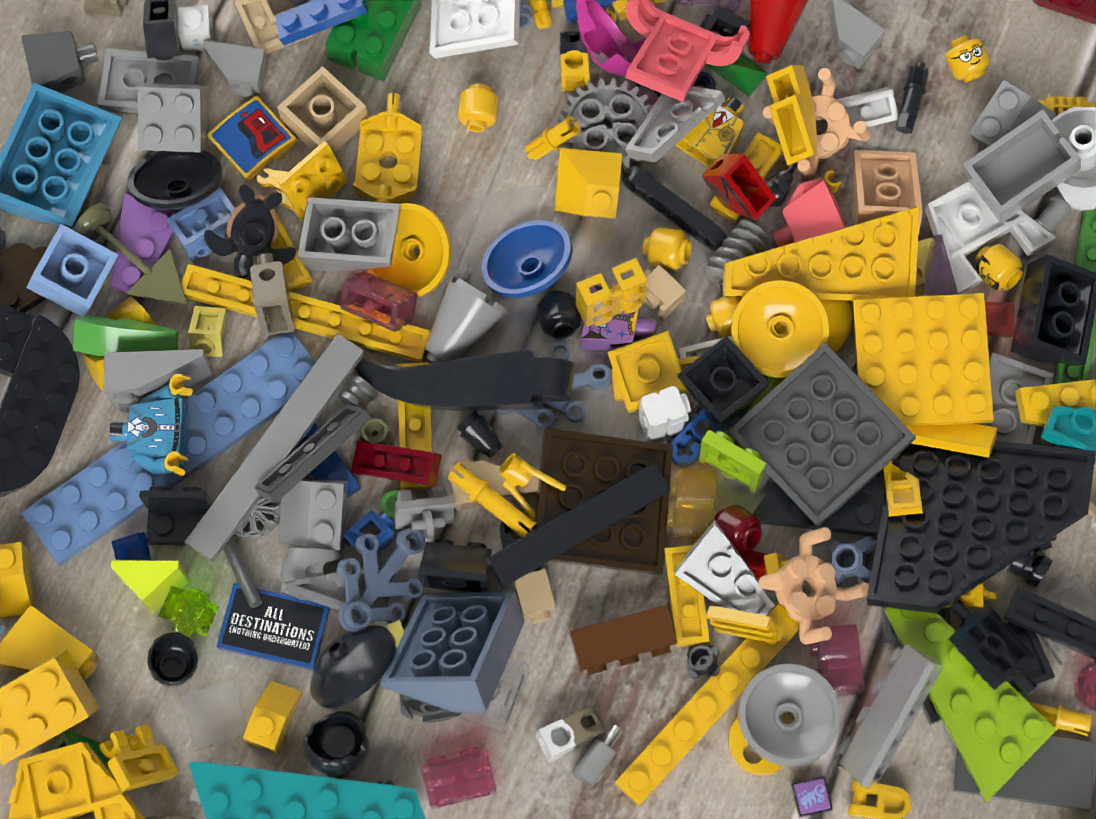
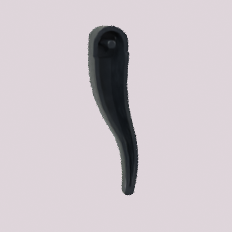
M516 351L406 367L385 366L361 358L354 369L362 379L379 392L415 406L453 411L541 410L543 402L570 401L576 364L565 359L534 357L531 351Z

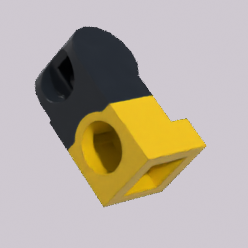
M580 31L560 32L562 91H576L577 87L587 90V82L589 81L588 55Z

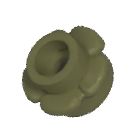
M380 418L369 419L360 428V433L362 434L360 437L361 442L386 445V441L392 435L391 428ZM377 431L379 433L378 436H373V432Z

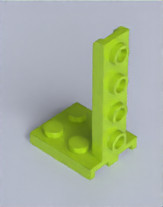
M768 377V388L751 404L746 414L786 377ZM708 429L701 442L699 462L711 464L722 471L721 475L730 480L735 478L750 487L749 491L754 494L762 483L766 463L762 461L763 457L750 448L744 449L733 436L730 437L720 431L714 433Z

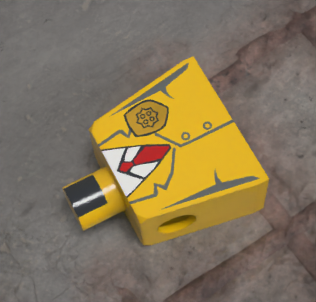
M729 97L722 107L716 108L675 146L707 168L721 155L733 154L743 134L744 122L738 118V115L744 109L743 104L738 99Z

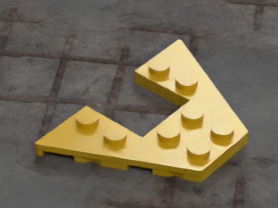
M79 742L19 760L16 771V784L11 791L9 799L11 807L8 819H68L93 811L95 812L96 819H146L126 792L121 791L115 778L86 742Z

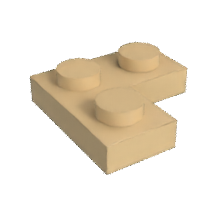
M237 0L234 2L253 47L265 49L266 55L301 41L298 40L286 46L282 44L278 37L275 15H273L267 0Z

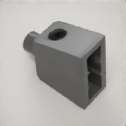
M69 31L21 36L32 85L36 83L59 93L85 82L82 65L99 61L95 44L92 43L78 47L72 32Z

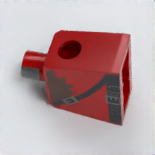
M723 154L702 175L707 186L726 209L756 220L777 199L745 154Z

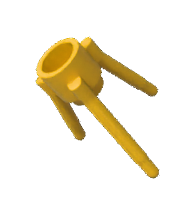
M515 453L511 454L504 461L499 470V475L505 478L501 486L510 491L533 521H535L536 513L517 490L516 485L524 487L532 476H535L561 491L566 490L564 484L532 467Z

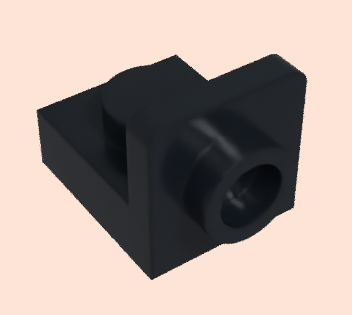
M717 5L712 15L706 14L700 27L713 33L717 31L724 37H731L738 34L742 25L746 26L749 31L750 21Z

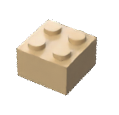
M323 66L277 107L281 122L308 148L313 151L325 141L329 144L333 154L360 130L359 121L368 118L366 105Z

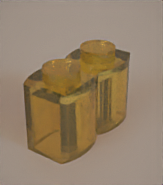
M678 468L677 477L671 476L669 496H675V508H668L667 527L673 528L672 537L699 539L714 521L718 471Z

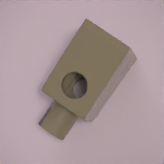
M262 254L257 258L258 265L250 267L254 307L263 336L295 331L288 282L283 264L276 260L274 254Z

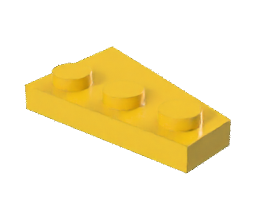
M1096 379L1024 387L1015 391L1021 423L1045 427L1048 416L1054 406L1071 407L1073 409L1087 407L1092 408V411H1096Z

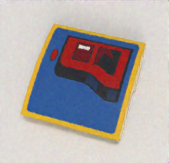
M258 96L240 106L207 134L211 141L249 181L272 159L277 162L298 141Z

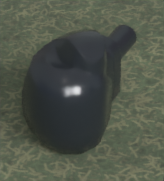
M798 162L789 165L786 171L779 170L766 183L777 198L770 207H779L786 201L789 193L788 189L794 178L792 174L796 170Z

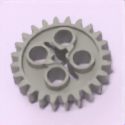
M599 78L598 87H594L588 81L587 91L577 87V98L568 95V106L561 107V115L563 116L558 117V124L568 116L574 117L575 120L570 123V126L577 121L580 129L586 131H580L578 135L564 142L562 148L623 153L621 167L624 171L627 172L630 169L631 162L639 167L641 166V160L630 158L625 148L629 142H622L618 138L624 135L633 138L654 104L646 105L648 103L647 94L638 97V86L631 91L627 90L628 81H624L621 87L616 86L615 78H612L610 85H605L603 79ZM622 107L627 109L628 112L625 114H618L614 110L616 108ZM586 112H594L598 116H596L595 118H587L583 114ZM591 140H599L603 144L598 147L590 146L588 142Z

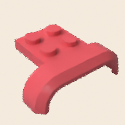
M628 0L626 5L627 18L632 27L647 39L629 66L626 78L683 102L704 65L707 63L715 66H726L734 63L747 44L750 33L747 27L742 25L738 34L724 37L659 10L653 5L651 0Z

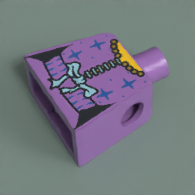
M601 285L592 286L591 294L601 290ZM639 308L632 313L625 314L623 311L612 316L611 321L601 326L593 324L586 327L584 324L580 349L610 351L633 343L635 335L646 338L655 335L657 320L639 317Z

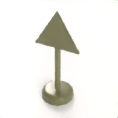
M97 203L83 213L73 231L92 241L101 235L145 273L126 292V295L187 305L171 249L150 268L106 230L111 220V210L103 203Z

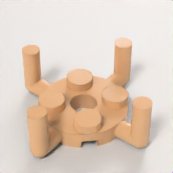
M822 68L818 73L823 83L821 95L812 96L815 120L827 121L828 128L825 133L817 135V155L801 160L797 165L800 172L808 179L815 176L819 159H826L838 150H842L849 139L868 141L871 138V131L863 121H858L852 126L845 107L833 98L836 79L827 68ZM767 106L763 109V116L772 126H775L770 108Z
M826 527L802 534L799 538V556L789 559L778 572L764 575L758 581L762 589L774 590L780 605L784 604L790 612L787 614L799 622V638L801 643L805 645L831 638L832 632L829 627L813 629V621L832 614L836 607V600L850 601L866 597L868 594V583L847 588L837 587L833 566L813 556V544L824 542L831 538V532ZM803 581H806L810 587L809 597L802 590Z

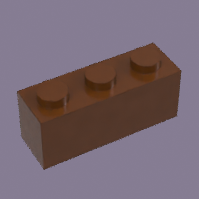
M667 604L569 632L579 671L587 669L588 675L606 671V664L619 661L620 667L639 662L638 655L651 652L652 658L672 653L670 646L678 643Z

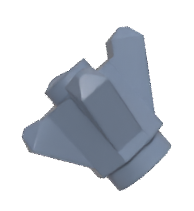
M870 534L854 544H842L835 536L827 543L826 546L832 552V566L835 569L836 586L846 577H859L863 582L870 583L871 570L868 569L867 555L873 551L877 544V541Z

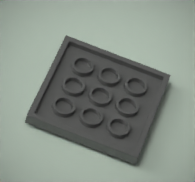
M826 343L820 346L728 430L744 449L750 448L763 457L762 461L766 463L765 472L817 527H820L916 439L915 435Z

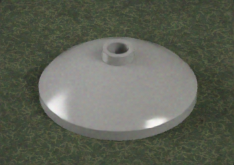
M780 664L763 670L749 682L740 700L738 719L744 739L760 757L781 766H801L821 757L834 743L841 724V709L834 689L819 673L797 664ZM784 713L791 714L793 723H783L781 715Z

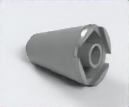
M453 275L447 285L425 349L430 352L426 358L434 363L459 359L504 315L506 309L496 301L495 303L491 302L486 294Z

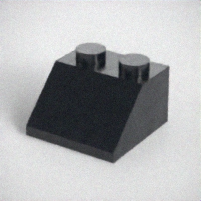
M435 539L434 543L426 542L419 570L423 588L466 593L488 592L491 568L486 559L492 555V549H487L485 544L469 542L467 546L454 545V542L448 539Z

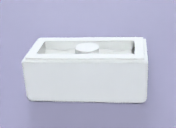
M882 88L837 100L847 110L852 126L858 121H863L867 127L899 120L893 89Z

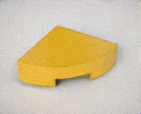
M84 353L83 358L96 385L104 391V357Z

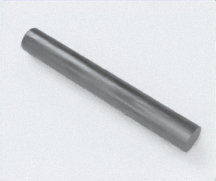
M231 537L223 551L250 608H256L262 604V600Z

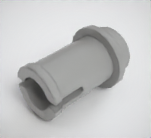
M1057 194L1056 197L1052 196L1049 199L1050 204L1035 220L1050 233L1064 215L1071 213V206L1066 203L1061 194Z

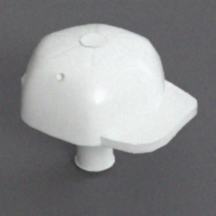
M1075 107L1062 112L1052 119V122L1060 131V139L1064 137L1081 159V170L1057 185V188L1066 203L1073 209L1086 211L1096 209V108Z

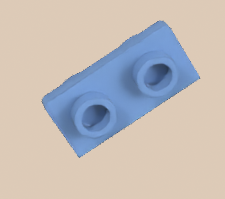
M220 188L204 201L185 208L166 220L184 247L190 261H194L211 252L204 241V232L207 229L212 230L222 238H227V222L235 208Z

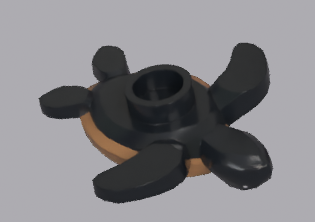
M242 185L239 189V196L242 202L229 217L226 228L227 238L220 237L210 229L204 232V241L213 253L219 256H227L234 252L237 254L234 260V273L238 278L244 279L250 274V267L254 265V257L271 253L276 256L277 261L282 262L284 265L293 260L296 255L294 247L281 249L271 247L278 234V222L273 209L282 201V194L279 192L269 193L265 198L261 194L254 195V191L250 187Z

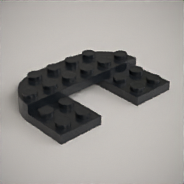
M0 303V373L10 377L0 404V497H5L30 485L50 463L77 394L80 370L77 355L73 351L70 340L57 325L38 313L33 317Z

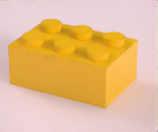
M67 650L0 687V762L2 765L90 717L100 708Z

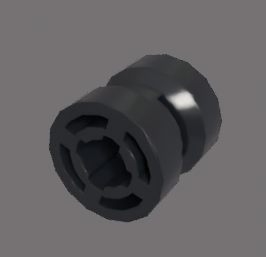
M1032 550L1009 565L1007 571L1015 576L1021 575L1025 577L1027 583L1036 588L1050 568L1053 560L1045 555L1039 556Z

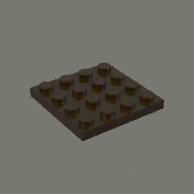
M545 428L543 431L540 471L564 484L566 490L561 491L539 479L535 516L537 525L534 531L654 462L670 488L673 445ZM669 493L550 562L653 575L663 574Z

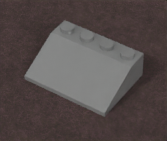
M905 644L903 649L899 647L895 649L888 662V665L892 666L887 678L881 676L872 691V694L876 696L870 708L864 706L855 724L860 726L854 738L851 736L846 738L839 751L843 755L840 764L866 788L880 782L945 665L910 644Z

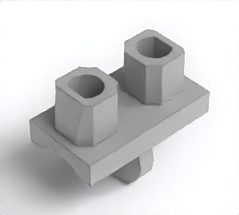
M443 486L432 487L427 490V498L416 499L415 492L412 490L399 491L395 505V529L411 528L412 531L423 530L425 539L433 538L434 528L445 527V524L454 523V507H456L454 495L448 496Z

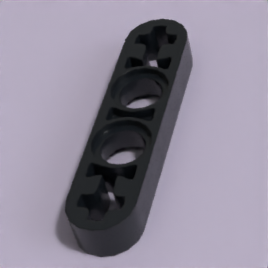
M631 166L621 178L627 189L708 249L716 251L722 246L723 241L728 238L723 229L639 167Z

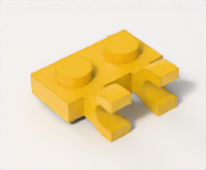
M148 724L137 726L134 729L136 734L126 736L124 730L115 731L110 734L111 740L102 742L99 745L104 756L112 758L107 764L122 792L167 781L179 773L164 744L156 745Z

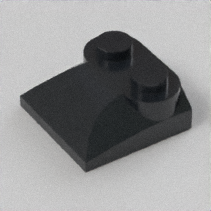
M727 335L677 375V378L704 409L705 416L719 427L731 421L752 404L769 386V382Z

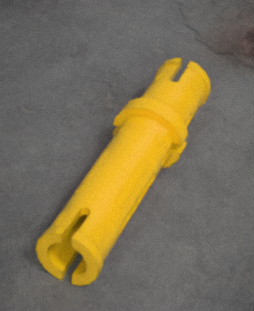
M461 462L454 469L464 476L463 479L452 471L449 473L447 479L469 494L468 499L473 503L479 502L521 538L530 534L520 526L521 523L532 531L537 525L535 521H532L489 487L490 482L485 478L483 480L479 479Z

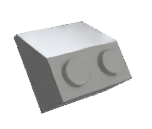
M1003 80L969 134L989 147L1042 109L1051 120L1058 115L1027 93Z
M303 478L281 498L278 542L304 548L341 550L345 542L342 534L345 532L348 481Z

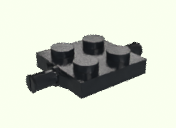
M959 598L949 607L962 621V624L948 639L993 690H996L1004 682L1012 680L1018 684L1026 695L1037 687L1024 672L1027 664L1035 655L991 606L982 612L972 614Z

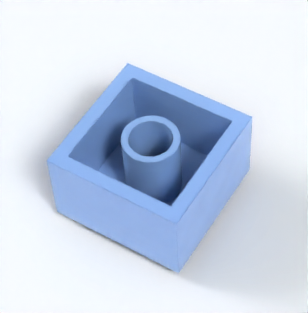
M60 224L26 288L82 317L87 314L118 254Z

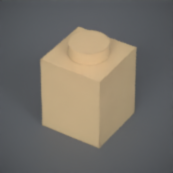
M546 569L531 572L514 582L525 622L531 620L532 624L542 623L550 620L552 614H556V605Z

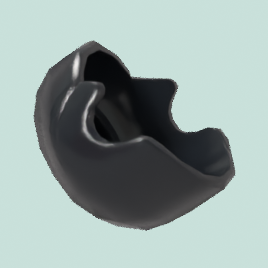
M179 632L165 633L154 640L147 655V666L154 680L158 681L161 685L172 687L181 686L192 679L198 667V655L194 642L190 638Z

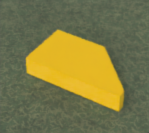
M891 461L883 468L889 517L922 513L918 478L909 472L905 473L892 464Z

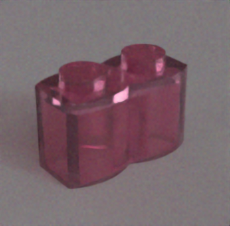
M856 624L827 626L831 629V638L809 644L811 657L816 656L818 669L813 670L829 682L837 696L861 695L865 690L857 626Z

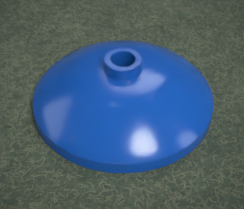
M535 220L518 224L503 232L488 247L481 263L482 277L491 291L503 297L521 298L538 294L552 286L568 268L573 254L571 239L565 229L554 222Z

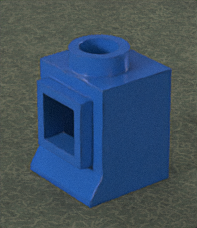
M371 509L342 535L345 543L349 547L352 545L356 549L357 538L363 535L362 533L374 523L381 531L376 536L379 542L378 549L376 550L378 556L396 539L392 531L395 525L385 513L381 512L377 515ZM365 539L364 545L369 550L370 543Z

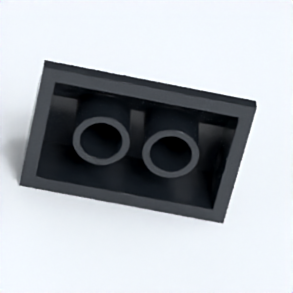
M1049 254L1028 263L1010 352L1037 362L1086 364L1096 312V272Z

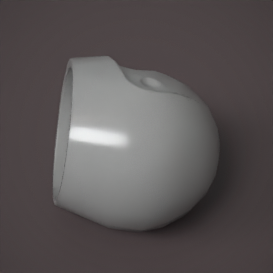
M290 548L282 563V582L324 575L322 570L324 564L341 559V551ZM294 596L295 598H298V599H301V600H306V599H303V598Z

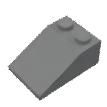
M308 197L297 257L307 270L345 272L391 266L401 205Z
M203 349L104 353V391L115 409H119L123 413H129L131 405L138 404L142 398L168 385L175 374L191 377V380L186 381L184 387L187 388L212 376V368Z

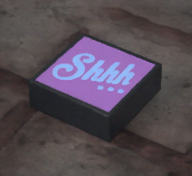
M825 776L791 784L799 818L833 810Z

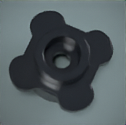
M700 645L691 648L687 653V661L690 666L688 675L692 679H698L703 675L717 676L720 672V667L717 665V657L720 654L719 649L715 645L708 647ZM702 660H706L704 665L701 664Z

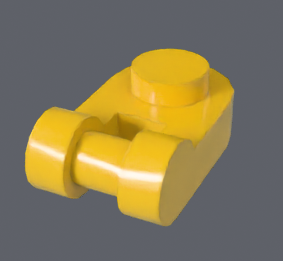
M857 780L851 781L850 791L853 792L852 804L848 805L847 815L870 819H904L910 813L912 807L911 798L904 789L878 783L866 788ZM868 794L877 796L875 807L866 806Z

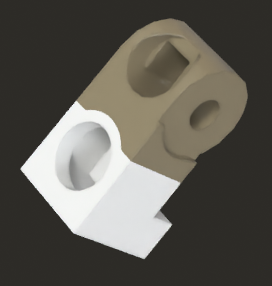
M593 707L538 729L535 737L548 763L562 755L579 748L580 745L596 739L604 734L605 731Z

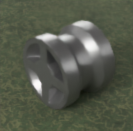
M356 375L351 378L350 386L347 390H342L338 394V397L345 405L352 404L366 411L368 403L376 400L379 396V393L373 386Z

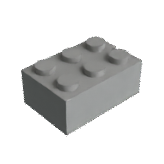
M1042 109L964 163L963 170L965 177L1000 224H1002L1081 170V159L1064 137L1060 139V131Z

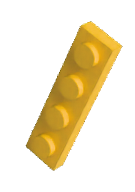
M429 362L397 364V366H419L429 364ZM398 400L399 447L433 452L431 408L415 406ZM400 482L401 490L416 491L432 488V486Z

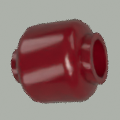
M730 505L715 515L714 520L739 553L754 549L760 542L762 537L760 519L742 506Z

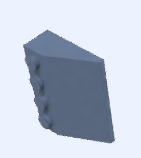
M515 592L423 594L397 646L392 662L380 681L382 688L452 712H486L525 622Z

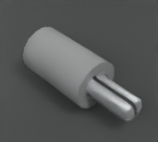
M613 725L602 742L595 739L572 773L578 779L593 787L602 778V773L616 753L611 748L623 730L619 726Z

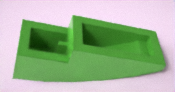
M87 314L74 320L73 351L104 357V353L178 350L179 330L124 317L112 320Z

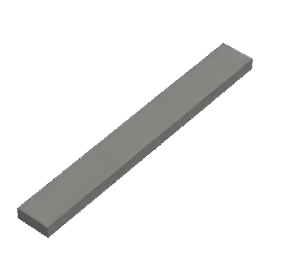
M337 333L186 539V545L214 562L261 497L255 490V485L297 448L364 356V350Z

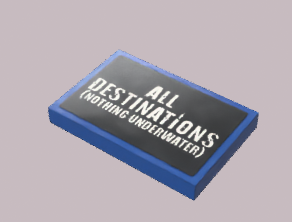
M234 583L218 638L217 649L313 671L330 607L309 600H301L292 596L257 589L262 604L256 608H250L240 585Z

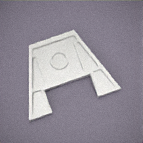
M970 182L928 203L925 208L952 295L963 294L979 285L982 281L965 256L1008 232L1013 235L1027 256L1052 244L1056 239L1054 235L1023 211H1019L1000 224Z

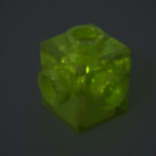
M171 586L158 617L174 625L172 631L179 632L188 638H191L192 634L206 637L219 606L209 601V594L202 590L191 587L189 591Z

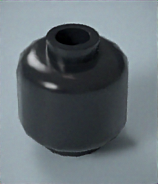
M560 290L550 291L537 304V314L543 332L555 339H565L572 336L581 324L582 318L576 307V299L568 292Z

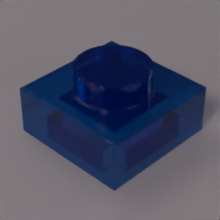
M145 532L135 533L111 541L116 560L152 561Z

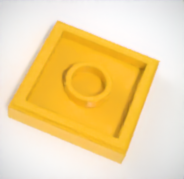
M669 331L607 352L628 413L639 410L641 397L654 392L659 394L660 390L671 386L678 388L680 394L689 393L677 378L682 369Z

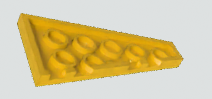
M920 207L910 208L724 263L723 295L745 296L750 290L762 283L774 280H787L805 286L819 299L853 301L915 297Z

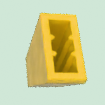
M31 605L0 643V668L26 673L67 650L82 678L87 679L97 667L96 661L99 656Z

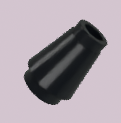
M473 411L457 426V429L461 432L460 437L489 459L503 447V444L483 414L480 416L476 411Z

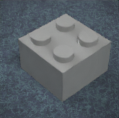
M145 83L138 86V150L202 152L208 148V85Z

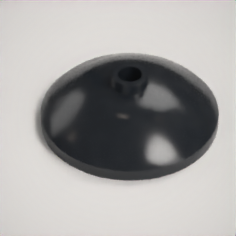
M205 150L202 152L159 151L142 159L132 168L128 175L127 184L131 196L140 204L157 210H178L194 206L207 199L219 187L223 173L219 160Z
M370 625L364 630L356 633L348 632L334 640L322 653L311 676L310 693L317 704L324 708L340 707L356 700L371 689L384 675L392 662L396 650V640L393 634L383 626Z

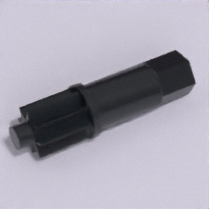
M919 61L915 67L910 66L907 82L904 86L905 93L897 125V131L903 134L913 133L922 97L926 91L925 87L929 69L925 68L926 64Z

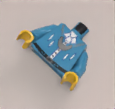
M175 374L168 385L142 398L138 404L131 405L128 422L110 423V440L127 441V451L134 458L135 463L154 475L175 473L183 476L185 474V470L179 467H184V460L188 461V457L184 456L187 406L183 398L178 397L180 395H192V389L184 387L185 382L191 380V377L182 374Z

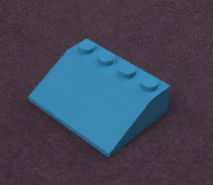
M33 83L0 154V210L14 216L57 226L62 224L73 229L122 121V117Z

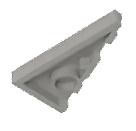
M403 563L388 583H399ZM364 568L360 569V573L357 576L360 596L366 589ZM338 572L283 582L280 591L336 610H340L341 605L346 602L345 582ZM395 596L377 597L370 608H384L386 605L394 603ZM372 621L381 625L389 624L386 621Z

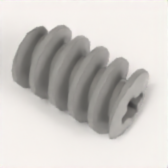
M740 220L737 228L730 232V238H726L723 241V247L718 248L715 252V257L708 260V266L703 267L706 275L723 287L724 263L757 254L756 250L760 252L767 251L768 247L763 242L767 239L765 232L748 220Z

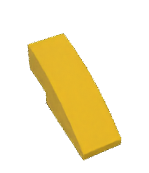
M790 65L767 75L766 79L774 104L770 105L769 108L787 165H792L817 155L814 106L804 65Z

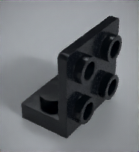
M151 486L149 491L141 490L139 498L148 509L146 543L148 545L188 546L185 543L186 539L213 504L207 492L202 491V488L194 486L183 487L182 491H169V488L164 486Z

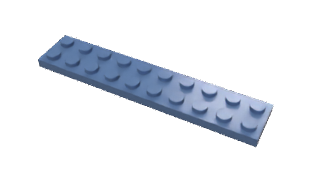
M292 331L280 333L184 400L187 406L184 456L188 457V461L184 460V467H179L185 470L183 476L175 473L160 475L150 473L135 463L134 458L127 451V441H124L22 512L23 516L56 563L62 566L146 507L139 498L141 490L149 491L151 486H164L169 488V490L278 415L316 362Z

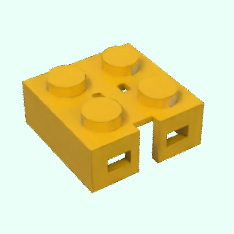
M637 258L611 269L619 284L615 286L612 283L611 289L608 288L601 273L576 283V307L586 327L593 324L595 326L604 325L612 320V316L623 311L625 314L632 313L638 310L642 303L645 302L647 279ZM631 270L630 278L623 280L620 274ZM600 283L602 289L591 294L589 288Z

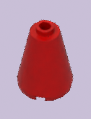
M750 0L749 53L754 56L753 59L755 61L771 64L772 60L779 59L809 0Z

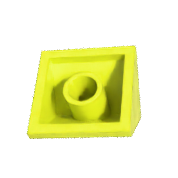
M111 560V568L153 614L189 582V575L179 561Z

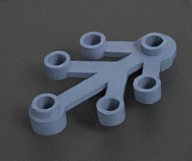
M557 342L552 345L550 358L569 359L570 349L566 343ZM557 349H564L566 354L563 357H557L554 352ZM524 350L533 352L534 357H538V354L534 350ZM603 363L593 364L588 368L587 372L574 375L572 389L589 386L594 391H604L612 382V372ZM596 371H602L605 377L596 379L593 374ZM543 402L566 415L567 419L572 423H579L585 418V407L580 402ZM573 408H578L582 413L578 417H573L569 412ZM541 409L539 411L495 410L500 414L516 412L534 422L536 427L542 431L545 428H552L554 424L553 413L548 409ZM546 415L550 418V422L541 424L538 419L540 416Z
M411 528L402 530L396 539L397 547L379 571L376 552L379 546L377 537L373 534H365L357 538L355 545L357 551L363 555L366 586L361 596L357 579L360 573L359 562L354 558L341 560L337 566V572L345 582L346 602L341 605L339 610V621L345 630L356 633L366 629L370 621H386L391 624L399 620L401 622L404 619L405 609L399 603L388 604L384 608H370V606L377 597L403 596L406 599H413L421 596L423 586L416 578L407 579L399 583H388L408 555L418 554L425 548L426 539L421 530L412 531ZM406 537H407V538L409 539V541H410V546H409V547L407 546V543H406ZM365 539L370 543L369 550L364 545ZM347 563L352 568L351 574H348L346 571ZM410 583L414 586L413 594L409 591ZM392 608L396 611L395 619L391 615ZM352 611H354L356 615L355 621H353L351 617Z

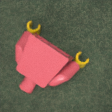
M828 170L823 179L815 178L800 183L787 201V206L782 210L788 225L772 232L778 247L848 227L834 196L842 182H830L835 175L833 170Z

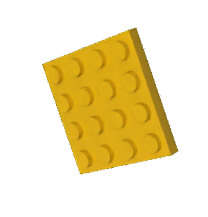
M984 293L853 300L857 376L906 427L993 422Z

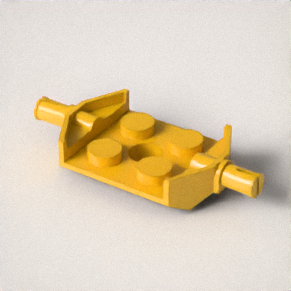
M388 93L387 109L385 112L359 121L360 136L353 187L354 191L367 201L400 204L407 202L417 195L422 125L399 112L400 94L395 93L393 104V93ZM388 156L394 157L397 160V164L390 169L383 168L380 165L381 160Z

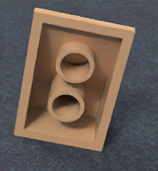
M854 150L853 225L910 208L920 207V230L923 210L916 153Z

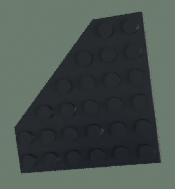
M995 441L990 457H983L912 443L908 445L892 460V464L905 473L909 472L918 478L922 513L889 517L887 496L885 494L867 594V605L935 614L1088 515L1096 451Z

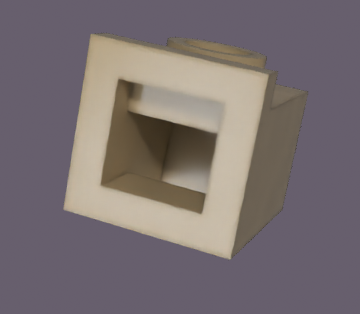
M659 265L652 272L650 270L644 272L647 279L644 303L651 309L657 308L659 310L658 318L663 322L685 302L687 290Z

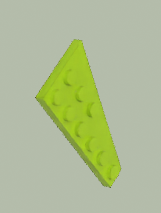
M886 608L884 612L903 647L905 644H910L945 664L928 696L951 740L956 744L964 759V764L969 774L975 780L982 799L985 803L988 802L1056 729L1008 682H1004L996 690H993L950 642L948 638L956 631L938 613Z

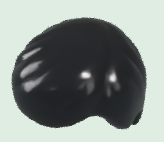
M336 711L313 722L308 733L303 736L302 746L305 750L304 755L314 769L328 776L347 775L351 771H355L365 760L370 748V742L366 735L363 721L357 715L348 711Z

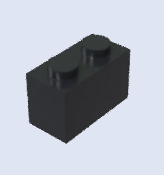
M144 0L143 30L147 58L169 60L173 56H179L180 39L178 37L176 0Z

